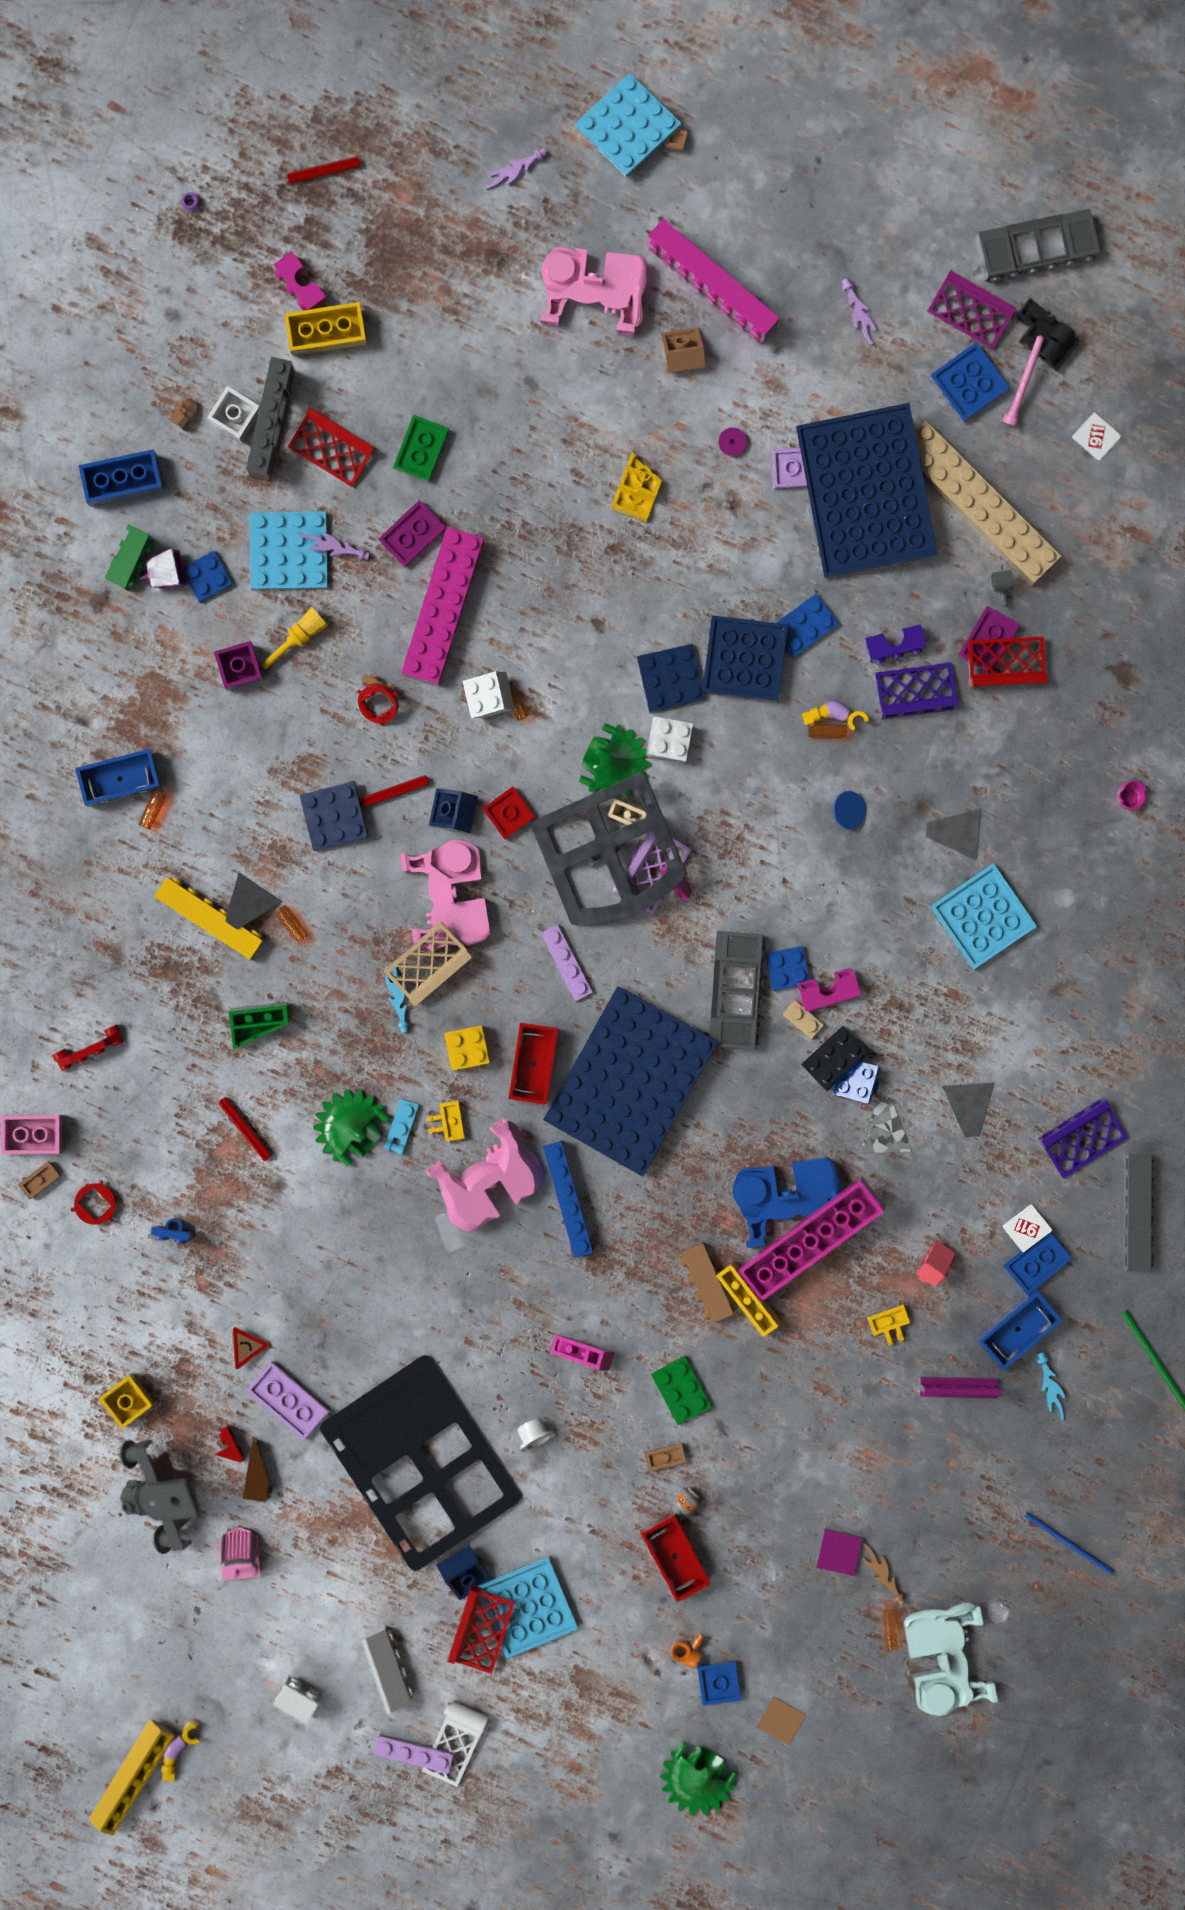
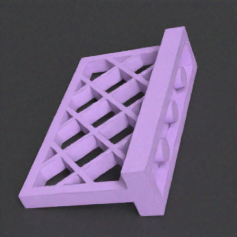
M653 832L646 833L625 868L631 887L637 885L638 894L641 893L640 884L650 882L651 886L653 885L652 881L661 878L652 879L649 868L659 866L661 869L662 865L666 864V862L661 863L659 854L661 849H658L657 840ZM673 838L675 846L685 850L681 857L682 863H684L692 849ZM668 848L670 851L671 859H674V855L672 853L671 848ZM656 853L658 864L648 866V855ZM646 869L649 880L639 882L638 872ZM614 886L612 892L619 895L616 886ZM661 900L655 903L651 909L647 908L644 911L653 915Z

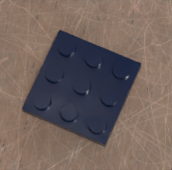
M693 644L636 656L649 713L705 700Z
M355 781L299 795L313 851L369 837Z

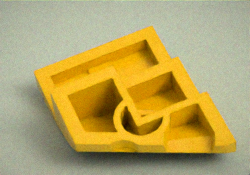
M632 452L610 509L646 522L662 480L656 474H653L647 465H643Z

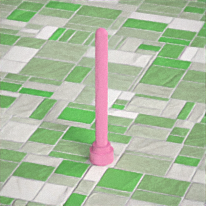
M1043 336L1036 338L1010 412L1008 411L1007 415L1005 414L1002 422L1016 427L1018 425L1019 415L1017 413L1042 347Z

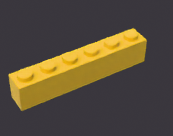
M172 877V879L165 878L155 893V898L249 960L254 958L264 943L260 939L262 937L261 934L255 930L248 931L245 929L246 924L239 929H235L225 922L228 912L223 909L216 910L213 908L214 903L206 898L201 900L197 897L198 893L190 887L186 890L181 886L182 882L175 877Z
M149 1719L92 1812L89 1820L99 1832L114 1836L175 1736L165 1724Z

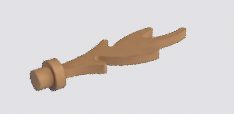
M863 1542L862 1545L870 1553L872 1562H869L865 1557H862V1560L872 1571L880 1575L879 1577L874 1576V1579L891 1590L895 1595L893 1597L895 1602L897 1601L899 1605L904 1604L906 1600L904 1599L903 1592L898 1593L896 1589L895 1577H892L890 1582L888 1581L889 1570L884 1556H881L882 1563L879 1564L874 1552Z

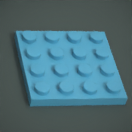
M630 73L574 124L575 128L626 178L682 127V123Z
M326 511L250 513L251 590L328 588L327 551L309 549L310 546H318L319 544L307 538H300L301 535H311L327 541L322 536L323 533L327 534Z
M994 863L930 906L973 970L1037 927Z
M549 1556L478 1585L480 1590L515 1601L501 1644L506 1659L578 1629ZM481 1596L485 1607L491 1605L488 1598ZM504 1603L497 1605L500 1614L507 1612L510 1605ZM494 1608L487 1610L490 1620L497 1617ZM500 1619L492 1623L495 1632L503 1628Z

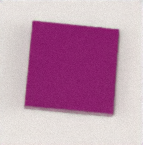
M824 1529L816 1568L854 1576L862 1537Z

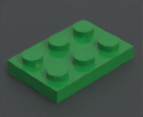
M413 415L393 469L429 483L449 428Z
M685 1356L650 1373L677 1425L711 1408Z

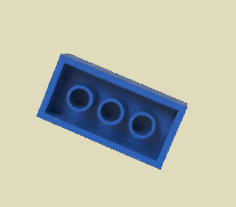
M154 449L78 465L86 503L90 507L165 491L157 453Z

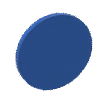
M844 791L836 797L833 804V815L837 824L844 829H855L863 822L865 805L857 793Z

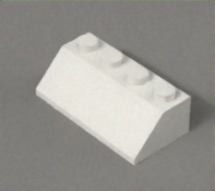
M387 1626L364 1633L362 1643L388 1715L411 1703V1697L414 1695L411 1686H407L405 1678H407L404 1666L401 1667L398 1660L401 1657L398 1648L394 1649L392 1641H395L393 1633L387 1629Z

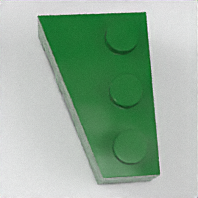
M130 524L126 528L129 533L124 541L121 540L119 544L121 548L117 556H114L105 576L108 582L126 591L134 587L138 571L141 572L146 564L144 560L147 554L150 555L155 546L153 544L154 540L149 534Z

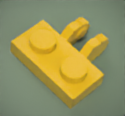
M459 1100L440 1103L441 1115L426 1117L429 1122L442 1119L443 1127H431L428 1129L429 1133L444 1131L446 1142L465 1139Z
M903 1304L867 1317L873 1336L884 1332L886 1341L891 1346L893 1345V1340L889 1330L895 1329L898 1340L900 1342L904 1341L900 1326L909 1324L910 1321Z

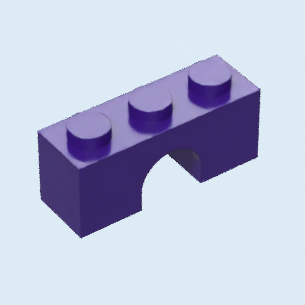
M921 624L903 628L900 631L902 642L898 646L889 645L885 640L884 633L865 638L863 641L869 663L880 664L886 662L885 659L890 657L893 660L904 657V654L910 652L911 655L922 653V649L926 647V642Z

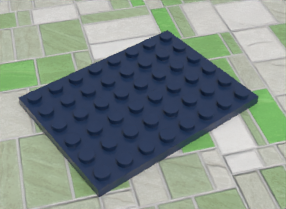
M910 402L796 426L824 578L938 555Z
M617 986L543 1120L644 1177L718 1042Z

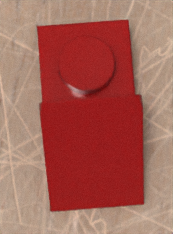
M228 1424L220 1429L221 1433L219 1434L222 1443L227 1444L228 1447L216 1452L215 1455L241 1463L246 1458Z

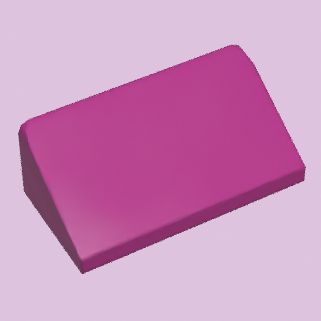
M667 864L659 870L662 876L668 871ZM684 879L673 889L681 900H689L692 890Z

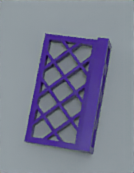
M951 662L875 673L881 720L956 710L959 703L958 697H956ZM947 668L948 676L945 680L936 675L939 669ZM922 671L931 675L925 683L917 678V675ZM901 674H907L912 678L907 685L898 680ZM887 676L893 681L886 688L881 684L880 677ZM933 677L942 683L937 690L927 685ZM913 680L922 685L918 693L909 688ZM895 682L904 688L899 696L890 690ZM943 685L951 689L952 696L944 697L939 693ZM924 688L934 693L930 699H924L920 696ZM906 690L915 696L909 702L900 697ZM887 693L896 698L892 704L884 705L883 698Z
M1100 1098L1037 1139L1044 1147L1060 1176L1065 1178L1128 1137L1110 1109L1107 1100ZM1105 1112L1110 1116L1108 1125L1099 1123L1100 1116ZM1088 1123L1095 1124L1092 1135L1083 1133L1084 1126ZM1098 1125L1107 1127L1105 1138L1096 1136ZM1111 1128L1117 1129L1121 1134L1115 1140L1108 1139ZM1072 1133L1078 1135L1076 1145L1066 1143L1068 1136ZM1082 1136L1091 1137L1089 1148L1079 1146ZM1095 1139L1104 1140L1103 1147L1099 1150L1092 1149ZM1054 1144L1062 1145L1060 1155L1052 1154L1049 1148ZM1065 1146L1075 1148L1073 1158L1063 1156ZM1078 1149L1088 1151L1084 1160L1076 1159ZM1062 1159L1072 1161L1070 1168L1063 1172L1060 1167Z

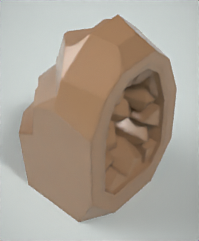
M192 398L184 399L169 413L168 419L184 431L196 417V402Z

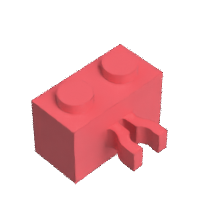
M936 1240L927 1250L916 1272L920 1276L919 1280L924 1283L928 1282L934 1287L940 1281L943 1283L949 1275L947 1271L954 1264L952 1260L956 1253Z

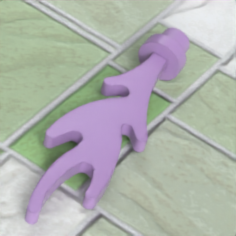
M543 148L539 151L536 149L534 151L535 155L522 160L508 161L509 165L513 166L504 167L490 174L491 177L500 175V177L492 184L485 186V189L488 190L499 185L507 177L509 179L506 183L510 185L519 176L522 166L525 165V171H528V168L536 159L541 161L542 157L547 155Z
M846 278L842 280L844 285L842 288L843 291L847 290L848 306L850 307L852 303H855L852 313L854 328L857 329L858 322H861L863 334L868 343L872 345L873 342L868 335L867 325L874 332L876 327L869 316L862 311H868L869 308L857 298L852 290L853 282Z
M323 533L322 536L327 541L311 535L300 536V538H307L319 544L318 546H310L309 549L334 550L330 556L353 554L358 555L360 560L362 558L368 559L369 552L364 551L363 548H360L358 551L347 542H344L345 548H342L341 544L334 537Z

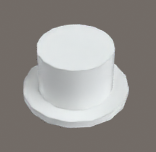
M541 1418L531 1420L517 1430L524 1443L520 1446L521 1452L538 1448L555 1436L554 1431H547Z

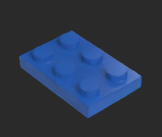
M814 594L776 622L788 624L785 650L791 658L797 656L838 625L836 619L817 594Z
M1050 1232L1025 1252L1020 1250L1002 1266L1025 1294L1029 1295L1072 1258Z

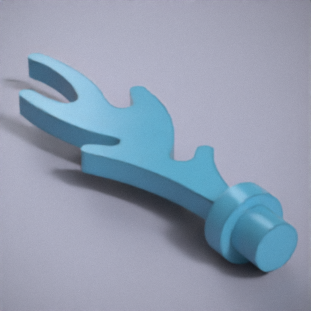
M395 967V968L393 969V971H394V976H395V977H398V972H397V969H396V967ZM385 976L388 989L395 997V999L389 997L388 1000L398 1013L401 1022L398 1024V1028H400L401 1033L409 1032V1022H405V1012L408 1006L400 1007L406 995L394 983L390 982L388 976Z
M1044 1351L1038 1352L1037 1362L1038 1364L1042 1363L1043 1385L1041 1390L1044 1391L1048 1387L1047 1404L1049 1411L1052 1412V1403L1055 1402L1060 1411V1419L1063 1420V1409L1056 1395L1060 1394L1064 1398V1392L1054 1380L1049 1378L1050 1375L1054 1377L1056 1375L1046 1364L1049 1361L1048 1356L1045 1355Z

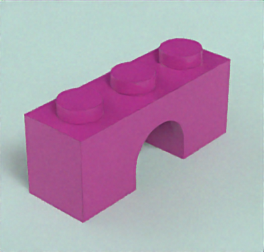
M292 251L273 264L275 267L274 274L279 281L284 280L287 284L285 289L291 297L293 295L296 296L298 299L296 303L302 311L317 309L327 302L326 296L315 281L308 286H300L296 283L298 276L305 270Z
M852 967L834 972L835 982L828 989L819 988L815 978L798 983L797 988L805 1012L815 1011L826 1005L832 1006L843 1000H852L856 996L861 995Z

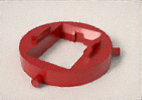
M380 683L369 684L362 691L358 689L359 710L369 721L383 726L384 723L391 721L397 714L399 709L397 691L394 692L388 686ZM383 691L393 707L375 715L365 700Z
M100 1180L99 1183L88 1184L77 1192L74 1199V1208H71V1212L75 1211L77 1216L87 1224L98 1225L106 1221L111 1223L113 1221L111 1217L116 1209L115 1195L109 1187L103 1185V1180ZM92 1188L111 1205L97 1220L79 1202Z

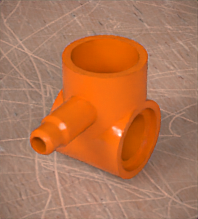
M700 1633L691 1646L683 1639L675 1640L671 1645L672 1658L692 1670L702 1655L697 1649L701 1645L704 1635ZM677 1647H684L686 1652L683 1655L676 1654L675 1650Z

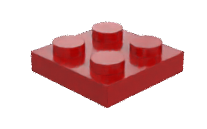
M513 786L482 808L504 840L535 818Z

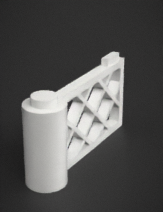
M453 1701L452 1704L448 1703L443 1714H446V1718L432 1748L437 1749L438 1744L446 1742L449 1749L448 1752L456 1753L464 1750L466 1758L463 1761L457 1762L455 1756H453L454 1764L451 1765V1769L454 1767L457 1769L458 1776L456 1780L448 1777L447 1773L443 1775L439 1771L424 1767L422 1771L457 1787L489 1716ZM447 1724L455 1727L457 1734L447 1737L445 1733ZM470 1734L475 1736L472 1743L465 1745L462 1736ZM459 1737L462 1747L452 1750L449 1740Z

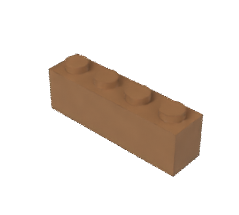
M701 1242L681 1251L683 1256H680L683 1267L688 1266L690 1274H687L691 1285L695 1284L698 1289L695 1292L699 1303H704L706 1308L702 1310L706 1320L711 1319L713 1324L733 1315L703 1243Z

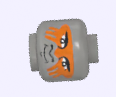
M690 1487L688 1489L681 1488L671 1499L674 1505L672 1509L679 1516L682 1514L690 1516L699 1507L700 1497Z

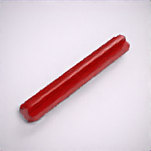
M355 156L287 173V180L289 184H294L361 167L360 158Z
M424 775L361 797V806L365 808L428 786V777Z
M222 1098L218 1102L219 1106L261 1159L267 1161L272 1156L270 1151L228 1098Z

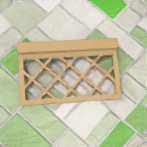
M440 921L388 966L384 973L410 999V1002L415 1007L472 958V952ZM442 928L446 933V940L434 939L435 932ZM424 942L432 943V951L420 952V945ZM434 943H446L445 953L434 952ZM448 943L457 944L460 950L456 953H447ZM418 955L417 965L406 964V957ZM420 955L431 956V965H419ZM433 956H445V963L441 966L433 965ZM395 967H402L403 977H395L390 971ZM405 968H417L416 978L405 977ZM419 968L430 969V976L419 978ZM405 981H416V988L409 992L404 987Z

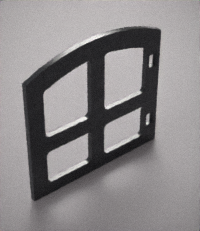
M645 771L529 822L572 925L602 924L637 914L663 899L687 876ZM635 789L646 817L614 832H609L599 805ZM648 792L652 803L646 805L642 794ZM580 812H585L595 839L560 855L549 832V827ZM653 832L668 866V871L648 889L635 895L616 848L641 835ZM671 848L675 859L669 860L665 850ZM602 854L620 895L621 902L603 907L581 908L567 876L566 869L593 856Z

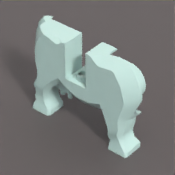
M960 1603L948 1610H924L913 1613L904 1620L905 1637L910 1658L940 1653V1655H937V1660L941 1669L913 1674L918 1708L922 1711L942 1716L947 1715L957 1707L967 1706L970 1702L981 1698L998 1702L993 1681L968 1680L967 1660L961 1650L964 1647V1642L969 1641L968 1637H964V1634H967L968 1631L966 1629L963 1630L962 1627L967 1624L983 1625L981 1610L978 1604Z

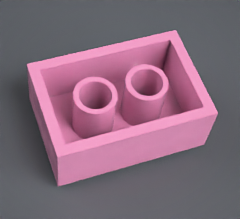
M63 1115L1 1116V1154L63 1153Z

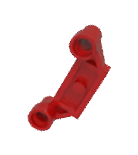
M118 1024L103 1030L107 1038L71 1055H68L66 1049L52 1054L51 1056L54 1062H57L61 1072L72 1067L70 1063L75 1061L77 1064L88 1060L87 1056L92 1053L96 1056L105 1052L104 1048L111 1044L115 1047L123 1043Z

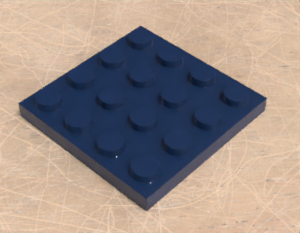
M712 615L702 692L778 701L788 624Z

